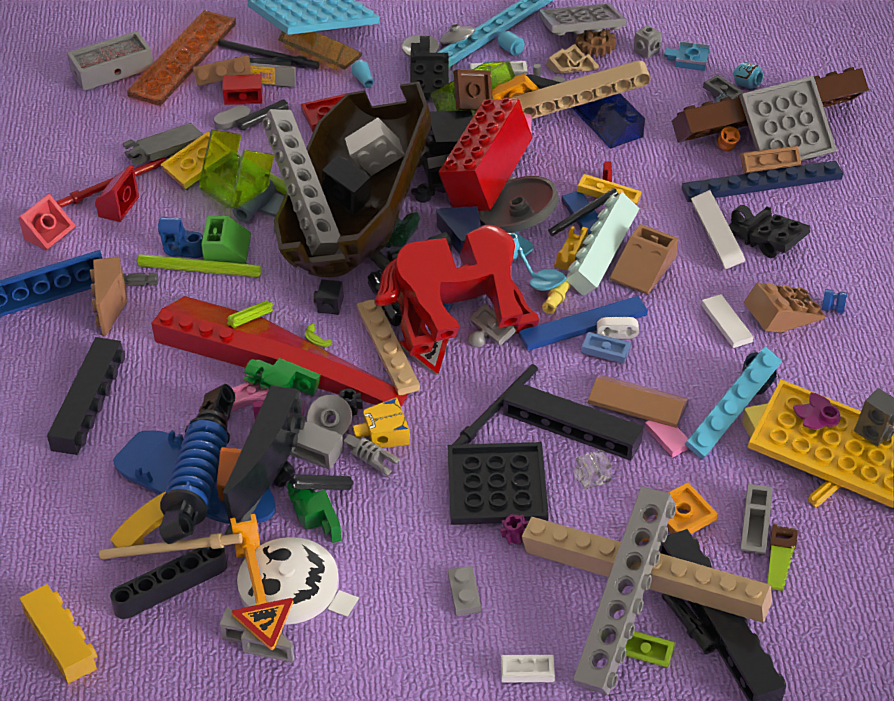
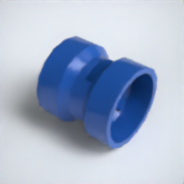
M825 289L821 310L829 311L831 309L835 310L836 313L843 314L847 292L835 293L831 289Z

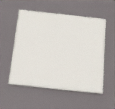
M339 590L328 609L348 617L359 597Z

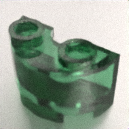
M418 212L407 214L403 220L397 219L392 236L385 247H401L408 243L418 230V223L420 221Z

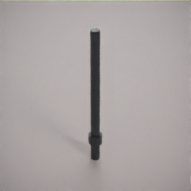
M218 39L217 45L267 58L291 57L292 64L301 68L318 69L320 65L319 62L308 60L300 55L297 57L223 39Z
M531 364L515 381L525 384L538 371L537 366ZM514 382L471 426H466L460 432V437L452 445L470 443L476 437V433L503 406V399Z

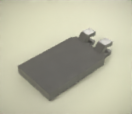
M192 123L137 140L136 142L132 139L123 143V147L129 149L133 146L132 149L125 152V155L128 158L139 156L138 158L131 159L132 163L137 165L145 163L149 159L154 161L175 154L203 134Z

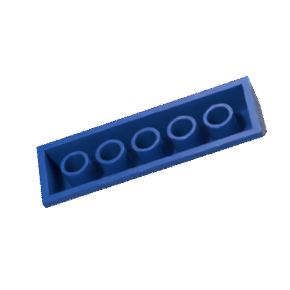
M97 250L0 280V317L91 289V284L95 282L91 281L90 269H94L93 260L102 259L101 251Z

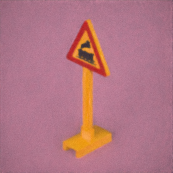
M251 514L250 521L236 523V519L231 518L232 534L241 533L243 537L242 543L234 544L236 558H246L256 601L254 606L232 610V616L270 650H274L292 608L293 599L287 598L273 602L266 601L255 555L256 548L260 547L256 516Z

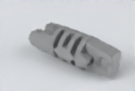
M348 434L344 439L346 445L352 449V455L389 476L391 471L388 467L382 465L384 459L394 464L399 462L398 457L363 436L361 439H358Z

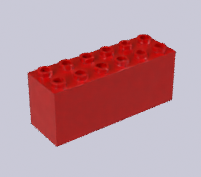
M519 98L484 100L439 170V175L452 208L478 206V211H490L532 140Z

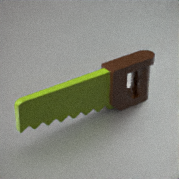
M776 523L772 524L767 584H770L773 590L784 591L783 586L786 583L785 580L787 579L786 575L790 567L792 553L797 545L798 529L777 526ZM776 535L789 537V539L777 538Z

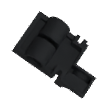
M420 36V43H411L410 83L419 81L425 97H448L449 53H430V36Z
M740 205L732 211L731 224L728 225L734 236L745 239V245L751 243V247L759 244L761 252L768 258H774L780 252L786 253L810 233V225L783 217L782 215L774 214L772 216L771 207L768 206L754 216L747 206Z

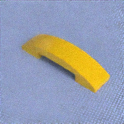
M166 491L139 508L118 528L110 539L116 548L143 545L145 543L143 537L162 524L164 515L160 509V502Z

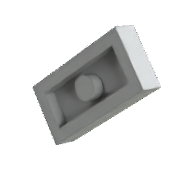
M473 566L448 569V579L456 616L481 613V603Z

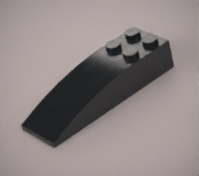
M271 385L223 491L230 525L231 518H235L237 523L264 495L280 473L292 447H296L298 433L305 426V416H302L303 401L300 400L298 389Z

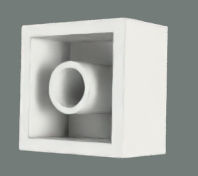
M376 118L345 138L350 156L371 176L405 156L399 138L379 118Z

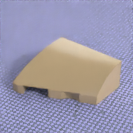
M576 44L566 50L561 49L553 54L546 63V66L551 71L559 74L591 71L599 68L594 59L589 54L585 56Z

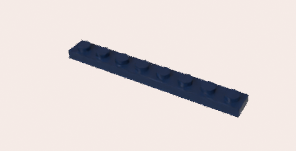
M835 160L682 183V192L687 202H692L691 198L708 190L711 191L714 198L840 180L843 177V172Z

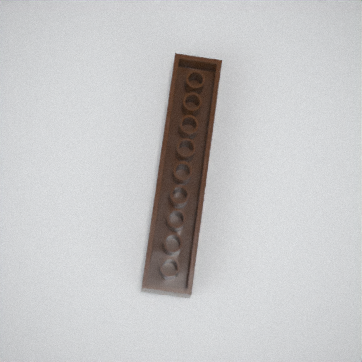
M854 67L843 70V73L837 74V71H834L822 78L819 75L814 76L823 108L853 101L869 91L862 68L856 70ZM741 94L737 96L738 98L731 99V96L722 98L717 103L708 101L697 108L695 105L683 108L684 111L677 113V117L672 120L677 142L680 143L721 133L722 129L727 126H732L736 129L748 126L739 97Z

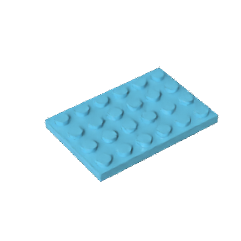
M248 0L249 8L287 35L379 24L380 16L375 14L373 10L367 9L362 3L355 0Z

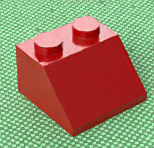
M129 165L114 176L111 182L106 185L101 195L96 198L95 207L97 208L98 217L121 222L137 201L139 193L134 166Z

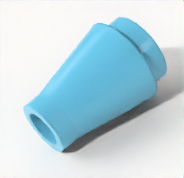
M363 60L356 61L351 67L352 74L365 88L371 87L374 84V80L368 63Z

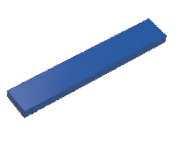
M635 296L520 330L519 338L527 351L596 331L597 322L601 318L632 317L636 319L646 316L648 309L639 296Z

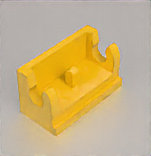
M574 226L570 228L568 237L557 254L554 267L568 270L569 266L576 261V254L583 248V241L588 236V228L582 227L580 235L574 233Z

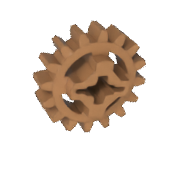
M604 28L599 32L584 30V33L577 34L576 46L583 54L587 53L590 56L594 54L595 57H598L599 54L605 56V53L611 54V50H615L616 37L614 33H610V30L605 31Z

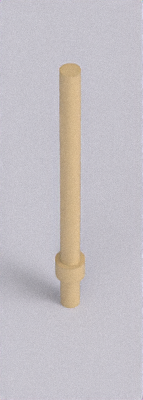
M216 533L211 534L210 537L179 540L173 544L161 542L102 549L99 551V557L102 560L205 547L218 549L224 548V545L242 543L243 537L241 533L229 535Z

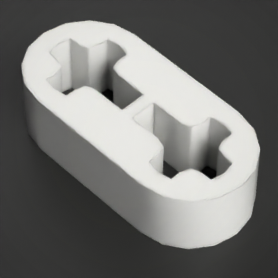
M605 317L597 322V334L615 339H632L639 334V324L632 317Z

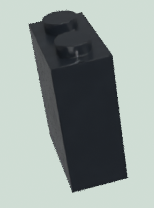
M471 110L430 111L431 129L426 146L429 147L431 155L451 153L473 118Z

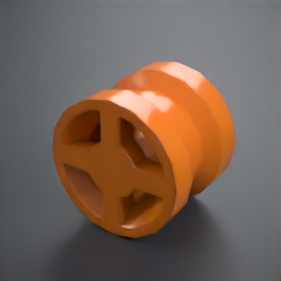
M732 126L723 128L717 139L718 147L724 151L733 150L740 139L739 131Z

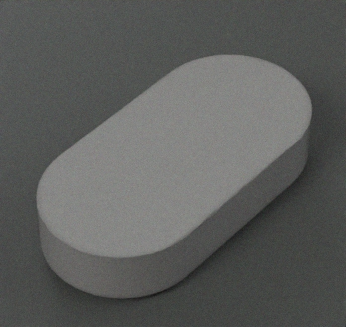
M236 106L217 114L214 117L215 127L226 130L237 126L238 119L251 114L249 107Z

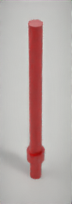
M163 157L135 168V177L160 167L166 161V158ZM113 178L82 191L76 190L71 192L70 196L56 202L61 208L72 203H80L84 198L103 191Z

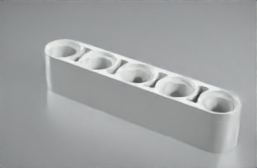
M708 190L691 198L693 206L725 270L745 262L743 253L711 191Z

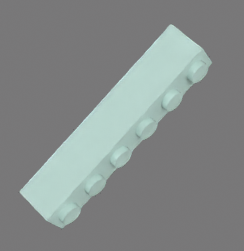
M623 192L617 196L612 195L605 202L606 207L597 216L599 220L591 227L590 230L592 232L583 241V248L577 252L576 261L568 268L570 272L567 275L566 281L583 296L598 287L640 209Z

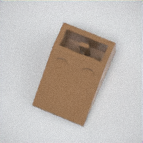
M640 224L630 236L610 276V280L648 295L677 257L679 238Z
M120 256L93 260L94 269H90L91 281L95 282L91 284L92 296L95 297V299H92L93 312H98L95 315L97 328L101 327L103 336L107 335L127 303L126 286Z
M757 282L743 302L765 331L782 333L826 317L820 310L821 307L811 299L809 292L802 287L795 288L787 285L780 286Z

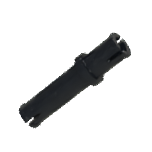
M663 593L662 599L685 626L688 636L695 639L705 654L713 652L718 644L706 630V624L695 616L683 599Z

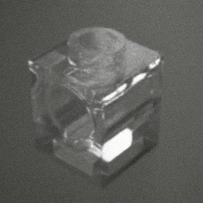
M603 450L576 457L573 475L577 482L580 481L584 490L611 482L612 465Z

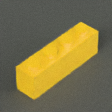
M48 584L19 598L25 616L68 684L97 669L94 661L97 654L91 643L86 645L84 641L86 638L79 625L74 626L72 623L74 618L68 608L63 609L61 606L63 601L57 591L52 592Z

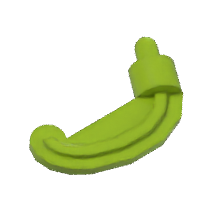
M314 323L307 326L305 337L309 342L320 347L331 346L332 340L327 339L325 341L314 334Z

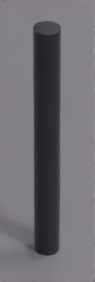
M615 188L611 189L548 229L549 234L552 237L605 204L609 197L618 195Z

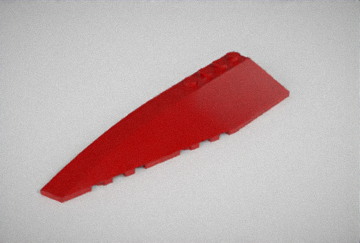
M184 296L162 308L151 323L156 343L246 368L251 359L261 360L274 365L281 358L320 374L318 389L340 395L341 390L353 389L356 393H361V400L363 402L373 405L397 398L400 407H402L408 394L398 395L393 385L263 317L233 328L227 325V318L239 311Z

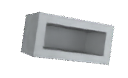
M305 421L303 430H300L298 433L297 445L292 447L289 455L330 470L344 451L342 435Z

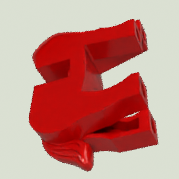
M494 225L481 226L466 235L460 253L463 265L459 268H456L446 238L412 242L405 245L399 251L397 258L391 261L384 269L374 301L376 306H386L394 304L396 301L399 302L401 309L400 327L410 356L431 352L435 341L456 337L460 326L458 321L445 309L443 303L466 301L486 294L494 305L498 328L513 326L516 330L514 334H519L520 330L537 326L539 322L538 314L528 307L523 294L511 279V264L515 251L514 239L505 230Z

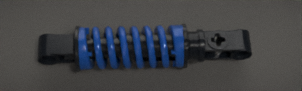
M223 384L207 392L204 395L202 406L196 418L192 419L190 424L186 426L184 440L178 453L175 467L169 479L166 493L160 502V509L164 518L159 531L162 539L167 544H173L192 535L194 526L201 523L207 515L208 501L211 498L214 482L217 479L220 450L222 447H226L230 441V434L227 428L231 409L235 402V393L228 384Z

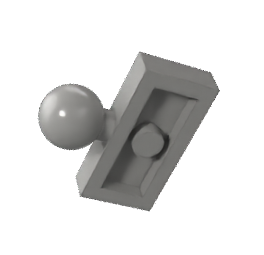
M484 304L469 318L471 323L479 328L480 331L470 333L468 343L475 348L482 347L486 341L485 337L488 336L501 346L516 330L513 326L498 328L495 311Z

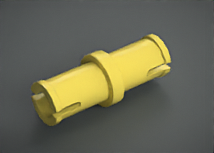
M565 280L562 284L548 292V298L542 305L545 313L553 314L557 306L564 301L565 294L571 287L570 283Z

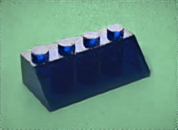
M621 93L571 107L610 149L644 137L645 118Z

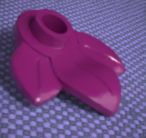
M810 393L809 404L793 406L795 414L799 418L804 419L803 426L809 429H821L824 426L833 427L838 425L841 419L838 408L831 405L827 398L817 393Z

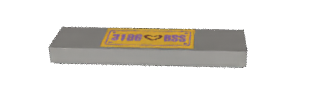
M251 63L253 74H261L262 84L295 87L296 67Z

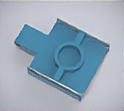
M680 41L679 50L666 48L664 57H667L669 61H676L675 67L705 71L710 45Z

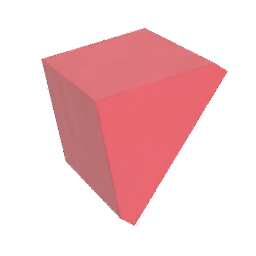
M50 194L19 217L24 240L44 250L50 248L75 227V224Z

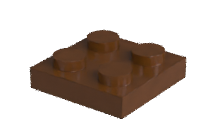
M464 69L453 71L456 110L477 111L484 100H493L491 71Z

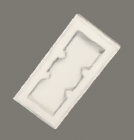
M501 655V682L555 681L554 655Z

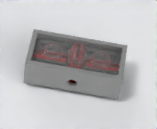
M138 31L67 52L70 71L83 91L154 69L152 51Z

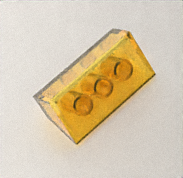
M282 31L278 39L284 43L283 47L292 51L296 48L298 53L305 57H308L310 54L313 56L312 60L321 64L323 61L328 62L327 66L335 70L338 67L344 70L347 69L363 54L315 31L290 35Z

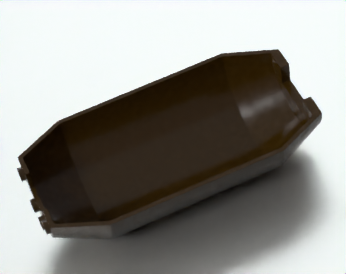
M419 81L400 85L406 101L372 106L365 90L347 93L318 121L306 149L321 188L322 170L338 154L344 159H349L358 169L366 171L350 156L345 138L376 118H379L399 138L405 156L372 176L368 173L370 176V200L354 216L325 196L340 234L337 241L339 249L335 255L311 254L306 244L303 230L300 228L297 214L293 209L290 196L286 192L274 219L279 251L291 265L309 271L308 274L313 276L338 277L347 274L380 252L389 242L431 129V115Z

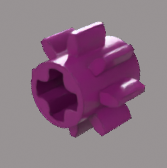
M511 514L505 520H502L504 527L500 529L502 538H506L509 545L511 543L521 545L523 543L522 535L529 521H525L523 514L520 516Z

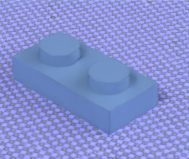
M588 332L583 342L581 353L624 364L631 349V342Z

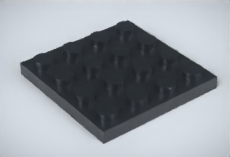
M542 442L447 445L451 525L502 523V520H505L511 514L519 516L523 514L525 521H530L531 517L549 520Z

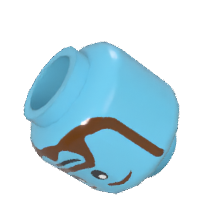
M742 62L735 68L733 73L736 84L748 89H754L763 80V72L760 66L748 62Z

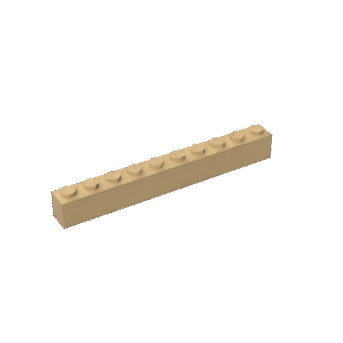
M531 517L522 535L526 553L606 577L610 576L621 542L535 517ZM661 553L658 564L653 566L650 574L652 576L650 590L764 623L772 604L770 584ZM641 562L633 563L630 569H638L641 566Z

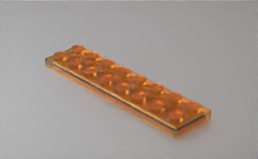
M203 10L127 90L128 97L161 106L194 71L193 67H197L218 45L219 39H223L236 25V18Z

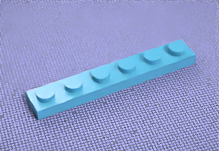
M766 346L763 347L684 444L700 459H703L782 363V360Z

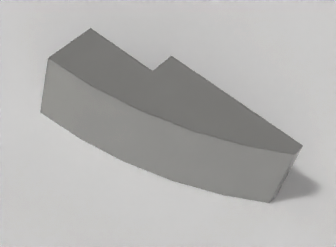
M748 484L740 551L766 554L773 487Z
M226 608L220 622L222 639L242 643L243 653L293 663L295 659L293 644L282 633L274 650H270L232 616V610L234 609Z

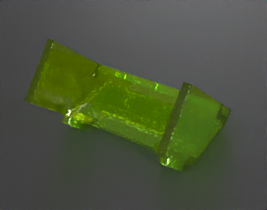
M211 129L200 175V189L226 208L237 209L263 193L269 187V177L275 155L243 149L242 157H240L237 153L241 134Z

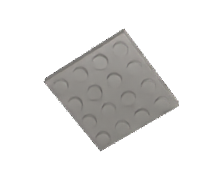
M610 3L539 10L540 19L555 35H565L566 32L572 31L575 34L584 33V30L599 32L602 31V28L619 30L622 26H626V18Z
M814 76L754 90L739 96L756 151L798 146L801 161L837 151Z

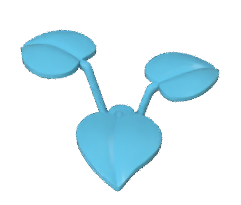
M517 232L509 233L515 242L513 259L522 258L528 272L533 277L530 280V286L533 289L540 291L550 290L567 280L565 274L553 269H543L537 274L534 273L525 257L533 250V244Z

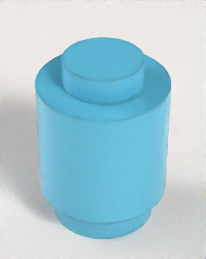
M504 31L498 37L500 47L510 54L516 56L524 50V40L514 33Z

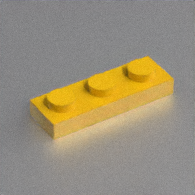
M583 174L577 188V192L596 198L615 188L618 194L623 192L636 206L642 194V191Z

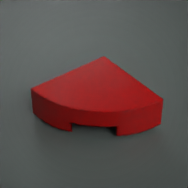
M605 161L603 163L602 179L612 182L611 161Z

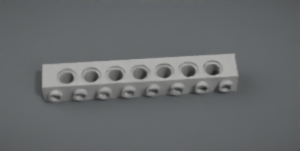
M269 109L262 121V127L266 132L268 143L272 148L281 177L286 185L287 193L292 201L293 209L297 214L300 228L303 230L306 238V244L312 255H335L339 249L337 241L340 234L291 110Z
M642 486L640 488L573 678L579 687L609 696L610 690L614 689L617 684V669L619 664H622L625 660L627 640L631 639L634 634L635 624L633 623L636 614L639 615L642 611L644 591L648 590L651 585L652 576L650 574L653 566L658 564L660 558V551L658 550L661 542H665L667 538L669 518L672 519L675 515L676 504L670 493ZM658 515L655 521L647 522L650 516ZM642 539H650L648 544L639 546V542ZM641 562V566L638 569H630L633 563ZM633 586L630 593L622 594L625 587ZM618 610H625L621 618H614V614ZM616 634V638L612 643H605L607 636ZM607 659V664L603 668H596L599 660Z

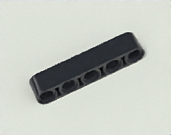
M197 548L117 586L110 594L114 614L120 619L131 618L223 573L227 568L225 548Z

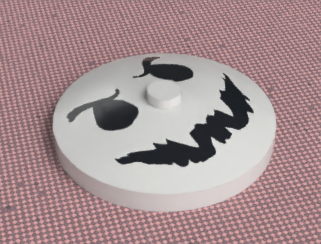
M286 537L268 541L256 548L255 555L266 601L273 602L287 598L293 599V605L285 624L307 621L323 612L333 601L338 589V569L334 558L324 547L311 540ZM245 558L238 572L237 585L243 605L250 607L256 605Z

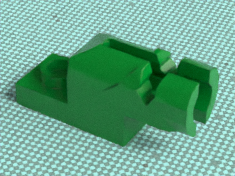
M281 358L274 365L261 360L251 359L245 368L244 373L247 375H245L243 381L252 385L260 384L262 389L269 390L271 385L298 389L314 396L318 390L320 374Z
M288 482L286 486L288 489L287 493L293 503V508L300 523L306 529L322 526L324 534H329L332 543L341 541V526L326 490L315 492L313 489H293Z

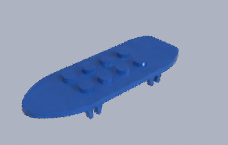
M155 430L138 432L114 457V467L124 478L160 495L166 491L169 484V479L175 467L184 438L182 434L176 437L173 430L170 433ZM216 479L211 492V498L208 501L206 517L229 524L225 501H219ZM270 488L261 497L252 513L255 514L257 523L269 520L276 511L275 500Z

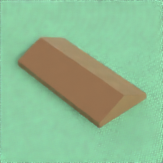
M604 375L596 378L588 398V404L677 428L689 402L688 398Z

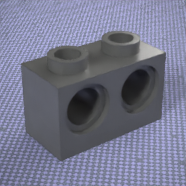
M877 388L865 400L854 429L857 434L878 447L884 440L889 441L894 434V397L880 388Z

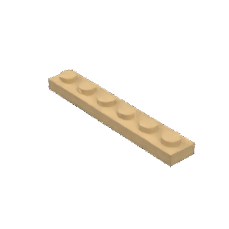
M375 299L357 303L359 316L398 395L419 391L420 384L382 307L375 305Z

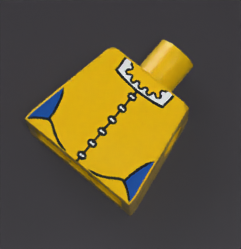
M397 398L365 409L363 411L364 423L352 426L354 437L358 439L362 438V436L368 437L369 441L381 448L410 445L409 427Z

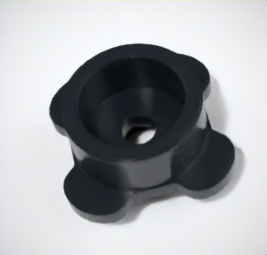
M422 183L417 188H412L411 194L415 195V199L418 202L425 203L431 200V196L435 195V191L430 190L428 184Z

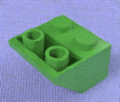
M207 216L202 239L204 260L247 263L251 232L229 216Z

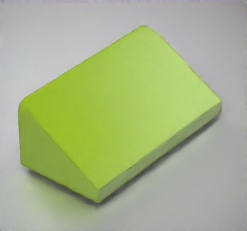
M634 631L632 638L627 640L625 646L626 656L668 668L675 642Z

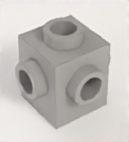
M648 25L635 32L634 52L648 59L660 51L661 32Z

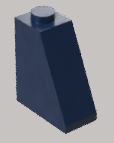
M478 206L436 209L437 228L441 233L447 232L452 246L459 254L461 253L466 235L480 227Z

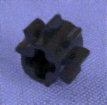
M353 389L340 391L339 396L349 404L352 416L357 415L358 409H363L361 393H356Z

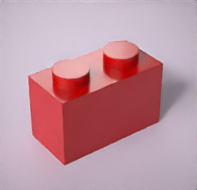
M261 74L223 76L224 105L263 103Z

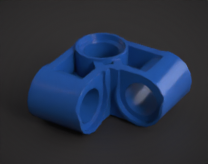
M161 217L159 219L158 232L161 237L163 250L167 255L191 258L203 256V235L201 233L185 230L181 218Z

